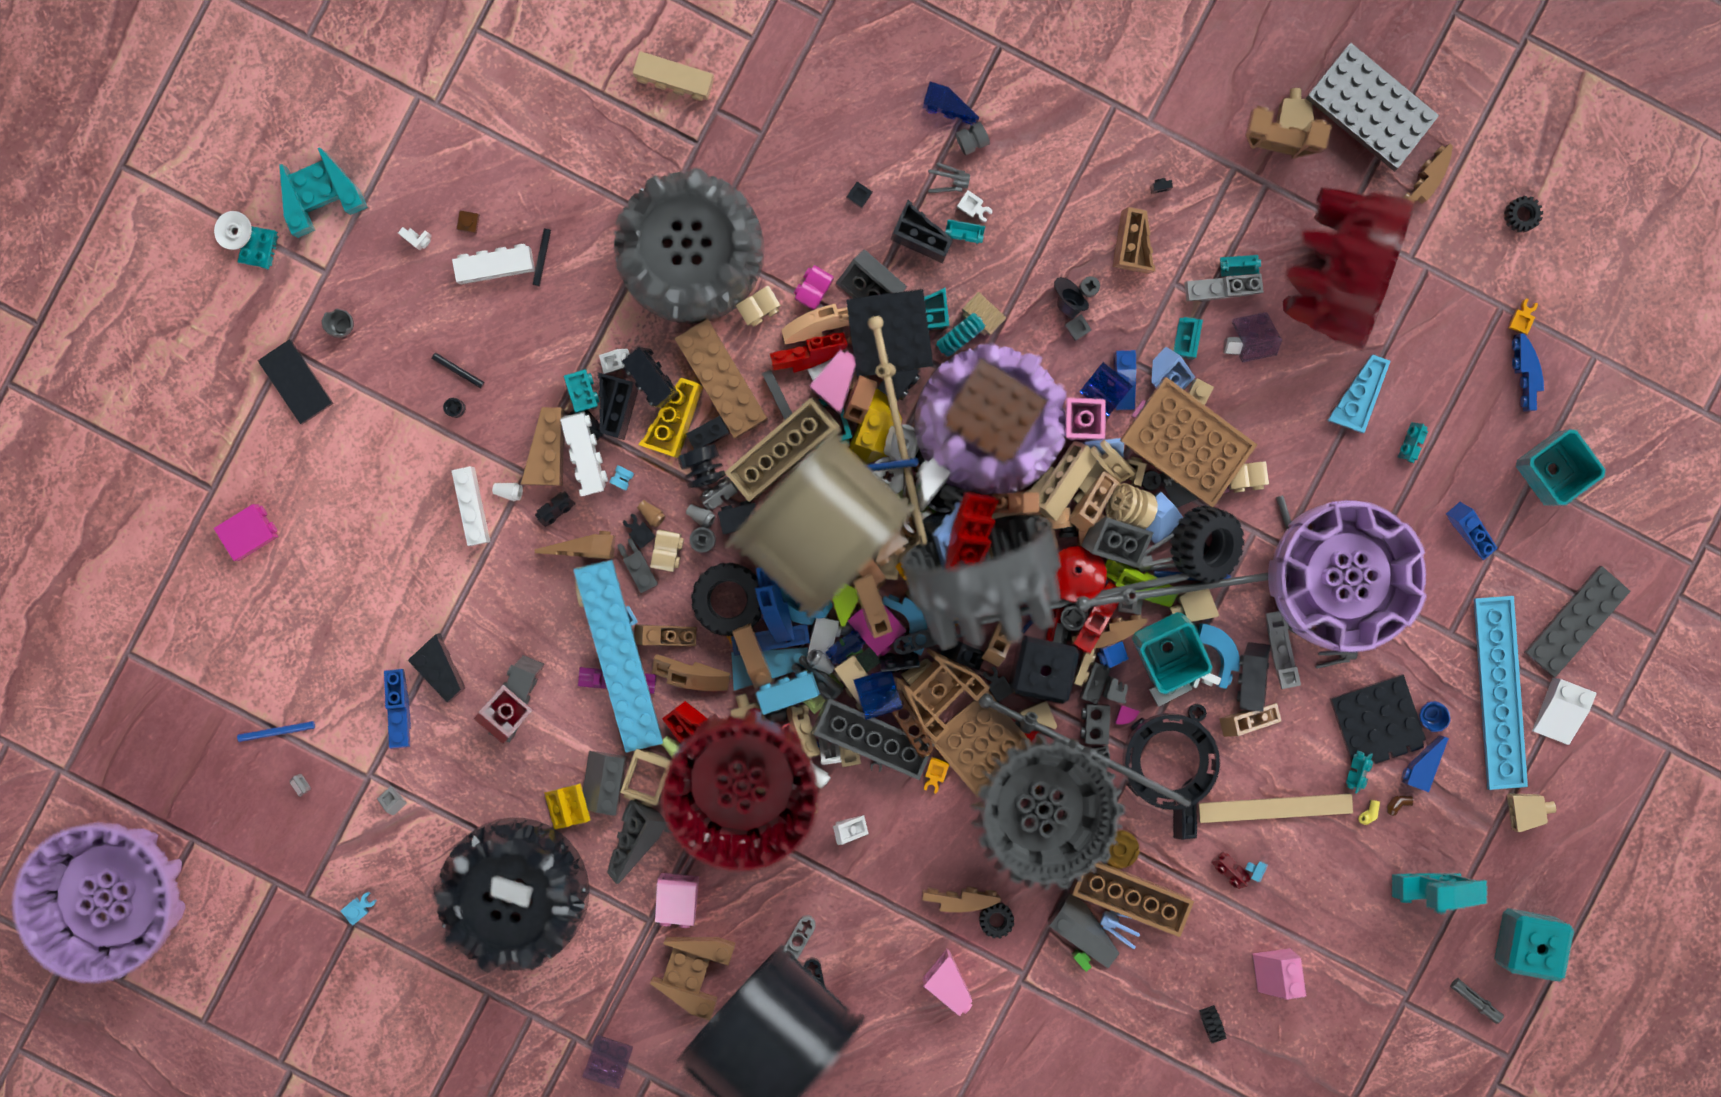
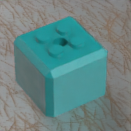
M1572 429L1554 432L1516 461V468L1545 506L1567 505L1605 477L1606 469L1579 432ZM1550 464H1554L1557 467V471L1553 475L1548 471Z
M1176 612L1133 634L1132 641L1148 676L1161 693L1168 694L1208 675L1213 668L1194 624L1183 613ZM1169 642L1172 644L1169 651L1162 650V646L1165 643Z
M1508 908L1503 911L1494 959L1498 965L1511 973L1560 982L1566 976L1574 929L1570 924L1554 916ZM1540 944H1545V952L1538 954L1537 947Z

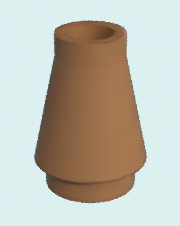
M645 500L637 507L650 526L658 527L666 518L662 510Z

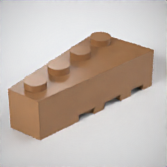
M541 408L521 481L522 485L563 486L564 431L560 420L564 417L563 408Z

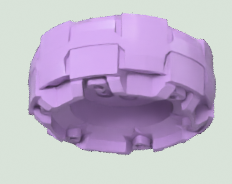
M1345 500L1326 503L1312 508L1295 518L1288 525L1289 528L1285 531L1277 545L1274 559L1269 561L1268 583L1270 595L1275 597L1281 615L1297 635L1329 650L1341 652L1365 651L1375 649L1387 643L1403 631L1406 626H1411L1415 621L1426 598V594H1424L1426 572L1422 556L1425 552L1419 538L1407 523H1402L1398 517L1380 506L1366 502ZM1309 524H1312V530L1308 529ZM1359 554H1361L1363 557V562L1361 564L1357 562V556ZM1339 555L1344 557V562L1341 565L1338 563ZM1350 571H1352L1354 574V579L1352 581H1349L1348 579V573ZM1369 571H1372L1373 573L1372 580H1368L1367 573ZM1331 572L1335 574L1333 582L1328 578ZM1343 588L1345 591V596L1341 599L1339 597V591ZM1360 588L1364 590V595L1362 598L1358 596V590Z

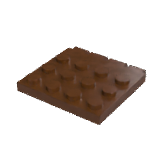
M980 358L944 416V419L947 420L944 426L954 433L959 428L962 429L959 434L960 437L971 444L976 439L979 440L976 447L989 455L992 450H995L993 458L1005 464L1008 459L1011 461L1048 400Z

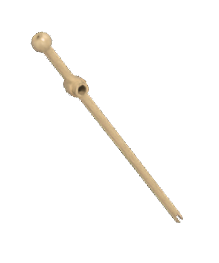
M880 316L869 318L868 326L874 332L880 359V365L876 368V373L879 377L884 378L901 460L909 459L891 378L895 374L896 369L887 360L881 332L883 320ZM905 467L903 470L910 502L915 506L912 511L920 545L923 546L927 544L912 470L911 467Z

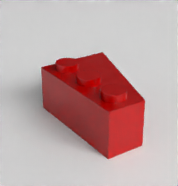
M686 701L662 718L680 744L691 733L695 734L699 724L708 719Z

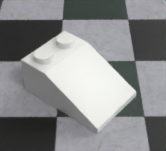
M1552 678L1532 731L1569 745L1588 715L1596 692L1562 679Z

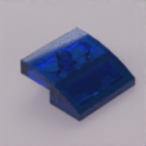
M1103 362L1079 392L1088 399L1105 400V413L1109 416L1133 386Z
M880 671L853 680L866 720L903 708L891 671Z

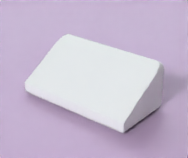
M498 876L493 877L491 896L528 907L533 888Z

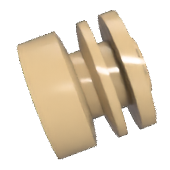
M1122 483L1116 486L1106 504V514L1109 518L1146 529L1155 519L1158 503L1152 493Z

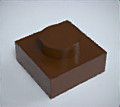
M460 210L457 230L477 234L480 214Z

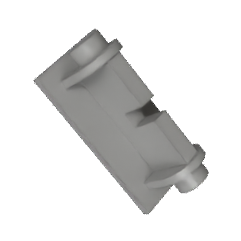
M724 477L718 482V485L712 489L708 488L705 490L700 499L708 510H713L723 503L721 495L729 499L737 493L738 488L729 477Z

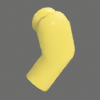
M1370 800L1369 809L1358 817L1361 824L1368 825L1378 818L1380 801Z

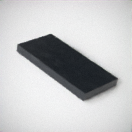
M287 340L258 360L301 425L334 404L292 340Z

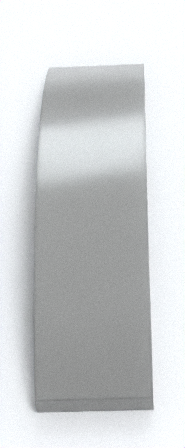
M1280 611L1267 613L1268 638L1281 689L1300 686L1297 666H1295L1288 634V623Z

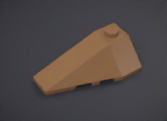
M599 531V534L535 549V553L614 559L615 536L611 535V531Z

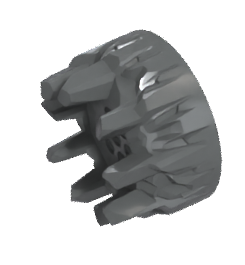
M688 169L684 174L680 171L669 173L668 176L664 175L661 178L657 175L649 178L646 181L645 188H640L639 193L633 194L628 200V207H624L615 222L617 231L614 232L616 268L626 288L645 309L665 320L685 324L701 323L706 319L709 321L716 320L737 308L736 305L749 296L760 277L764 263V237L753 208L745 196L735 187L733 188L723 179L709 176L702 169ZM677 222L683 224L680 231L672 229L673 225ZM699 222L702 224L701 230H692L694 223ZM667 239L673 241L670 248L663 247V242ZM686 239L692 241V246L689 248L682 247V243ZM705 239L712 241V245L709 248L702 247V242ZM681 256L683 258L682 263L674 265L672 262L674 257ZM695 256L702 258V262L699 265L692 264V259Z
M1013 515L994 518L995 524L988 537L992 542L991 548L994 558L991 559L988 550L984 560L980 561L981 564L969 567L959 565L957 569L945 570L941 566L935 541L928 540L926 545L921 546L919 543L903 556L901 564L910 592L917 603L918 609L924 613L933 639L942 650L956 645L954 619L959 621L966 642L974 647L978 646L984 640L981 618L988 615L998 616L1008 642H1018L1022 633L1017 606L1023 602H1027L1033 620L1040 629L1044 630L1053 626L1050 605L1060 602V591L1056 575L1060 567V561L1051 522L1048 519L1036 515Z

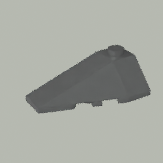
M636 799L630 800L623 813L622 821H624L622 831L618 832L617 835L619 839L618 846L612 852L607 873L616 884H619L655 844L667 824L666 820L657 810L642 804V802Z
M1069 892L1047 921L1048 925L1092 958L1109 968L1120 953L1086 903Z

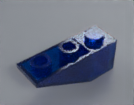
M929 82L923 103V108L927 112L932 114L939 112L949 119H955L956 117L969 125L979 121V116L948 86Z

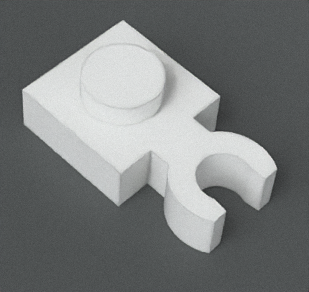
M970 191L965 193L957 205L958 209L972 218L977 214L980 221L986 223L987 219L983 217L982 213L988 212L992 214L993 212L989 207H982L983 200Z

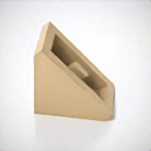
M1042 700L1019 711V714L1023 716L1028 712H1034L1038 716V723L1055 730L1057 728L1046 700Z

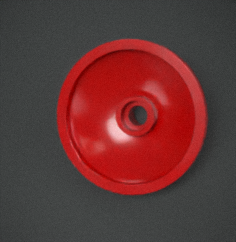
M1082 546L1068 547L1058 553L1060 567L1056 575L1060 597L1066 601L1076 603V600L1081 596H1085L1088 599L1098 596L1103 590L1107 579V570L1102 558L1089 552ZM1080 568L1082 572L1076 573L1075 569Z

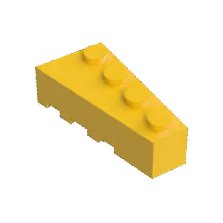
M680 378L675 386L679 394L660 409L657 418L647 430L648 432L638 445L675 458L680 456L687 436L686 433H688L703 388L699 383Z

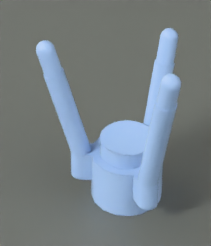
M1105 910L1100 920L1103 929L1108 930L1132 949H1135V945L1114 930L1118 927L1139 937V933L1119 924V918L1116 916L1130 917L1112 910L1110 912Z

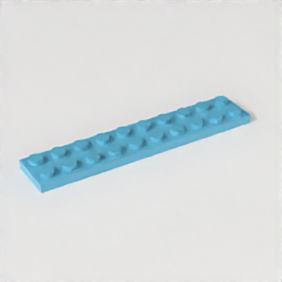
M613 560L574 569L625 752L635 751L636 748L643 749L663 744L662 734Z
M1514 596L1473 598L1487 789L1528 787Z

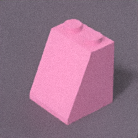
M840 351L810 385V389L839 415L843 411L856 369L855 358L847 351L845 353Z
M1067 398L1066 438L1076 442L1105 439V400Z
M660 874L657 880L655 922H659L661 926H671V924H679L681 928H690V925L694 926L699 876Z
M1289 948L1253 954L1257 990L1259 993L1284 999L1306 997L1301 958Z
M946 949L922 978L923 985L960 1016L962 1013L969 1011L972 1006V999L950 951Z

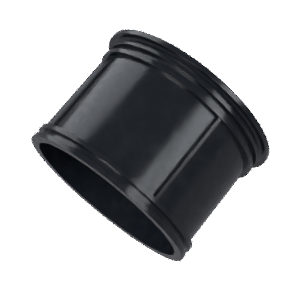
M780 945L705 1025L679 1055L676 1062L679 1064L682 1061L684 1063L682 1068L713 1097H803L854 1037L863 1024L865 1016L860 1014L856 1017L855 1013L849 1014L850 1008L846 1007L789 951L785 953L783 951L785 947Z

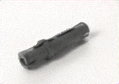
M1459 978L1451 983L1450 987L1474 1005L1480 1014L1486 1015L1495 1024L1502 1021L1504 1015L1495 1009L1490 1001L1480 997Z

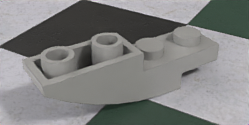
M1262 274L1184 282L1186 302L1264 293Z

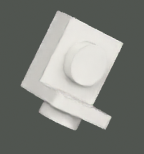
M404 227L398 232L419 250L429 245L432 236L427 231H424L419 237L411 228L406 230Z
M617 349L599 355L603 373L608 374L623 369L624 364L621 361L630 354L628 349Z
M1213 674L1201 677V682L1212 686L1213 683L1219 685L1221 681L1220 677ZM1201 678L1191 682L1190 685L1197 688Z

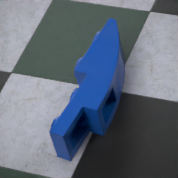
M1524 333L1514 335L1512 340V349L1514 350L1512 368L1515 369V374H1522L1520 387L1523 389V396H1521L1520 405L1523 407V412L1536 411L1537 392L1544 391L1542 368L1536 351Z
M760 567L756 568L759 588H755L769 631L776 642L794 640L788 602H783L780 586Z
M404 669L384 671L385 709L388 712L389 748L410 747L409 729H411V718Z

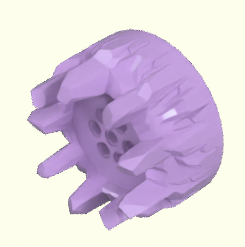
M982 344L973 350L970 348L967 351L954 355L950 360L941 364L929 378L916 406L914 419L915 435L924 460L929 463L934 458L939 466H944L951 472L946 481L947 484L994 497V493H1016L1024 490L1035 483L1049 469L1065 442L1066 416L1063 405L1066 399V392L1061 384L1056 385L1047 370H1043V367L1039 365L1042 358L1032 353L1021 355V352H1015L1012 348L1005 346L999 348L993 344ZM980 358L1048 400L1020 446L1018 454L1011 461L1008 459L1005 464L993 458L995 450H992L989 455L976 447L979 440L976 439L971 444L959 436V430L954 433L944 426L947 421L944 419V416Z
M97 822L62 831L42 843L30 855L22 867L16 882L13 902L18 932L27 949L43 966L65 978L97 982L120 977L151 958L152 954L161 948L167 937L171 934L169 931L182 918L185 903L179 900V890L175 882L176 877L181 872V860L167 861L168 858L165 856V853L161 852L156 846L158 834L147 829L127 830L119 824ZM107 873L112 876V882L107 880ZM89 880L94 884L93 889L88 885ZM123 885L128 889L127 894L122 891ZM104 892L109 895V901L104 899ZM86 900L91 903V908L86 906ZM119 905L125 908V913L119 910ZM101 912L106 914V921L102 919Z

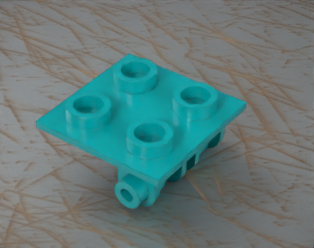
M251 226V237L247 244L240 248L237 263L258 266L269 270L273 261V257L270 255H275V253L271 252V249L276 250V247L272 245L276 246L277 239L279 238L277 236L278 232Z

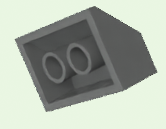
M865 249L852 260L836 282L853 299L904 292L907 288L902 281Z
M1105 516L1088 529L1081 546L1093 554L1139 568L1153 532Z
M589 750L583 785V794L589 811L612 816L618 814L621 798L620 791L623 786L627 756Z

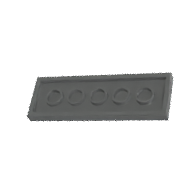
M1599 566L1525 650V653L1552 677L1556 678L1631 591L1603 566Z

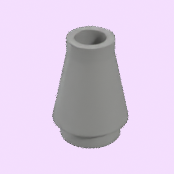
M690 504L686 510V514L702 528H710L716 517L712 514V511L694 506L693 504Z
M813 649L807 655L806 661L810 667L826 674L833 672L835 666L821 650Z

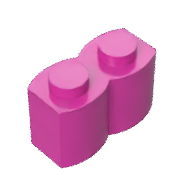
M814 265L812 269H807L803 276L805 278L802 285L798 284L793 293L796 295V301L811 310L817 309L834 280V276Z

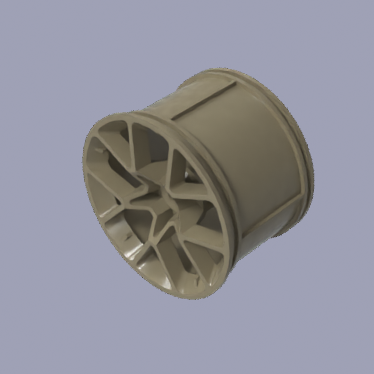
M839 427L803 461L725 545L727 549L731 545L735 546V550L739 547L742 550L740 554L742 556L744 554L748 555L800 605L799 610L801 612L807 611L805 616L808 618L819 611L868 562L915 507L912 503L906 504L908 501L906 497L901 499L847 447L849 444L847 441L844 444L840 441L843 437L841 435L838 436Z

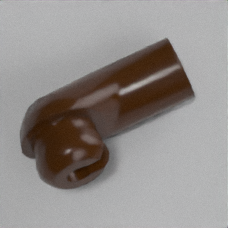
M1393 797L1387 805V813L1395 816L1402 806H1413V797Z

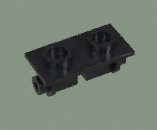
M566 491L560 492L551 499L552 507L547 502L536 510L535 516L546 527L553 524L563 513L570 511L575 502L569 498L570 496Z

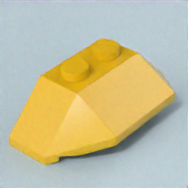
M875 389L869 410L862 423H858L849 449L865 465L887 456L884 453L889 428L894 426L888 396L879 389Z

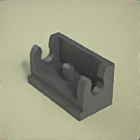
M1094 662L1089 670V677L1087 682L1084 683L1080 698L1098 704L1111 668Z
M1108 676L1102 696L1126 704L1127 700H1125L1128 686L1127 684L1123 686L1122 682L1118 684V679Z

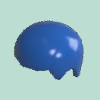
M1437 701L1425 703L1419 712L1420 722L1432 732L1443 731L1448 727L1451 720L1448 709Z

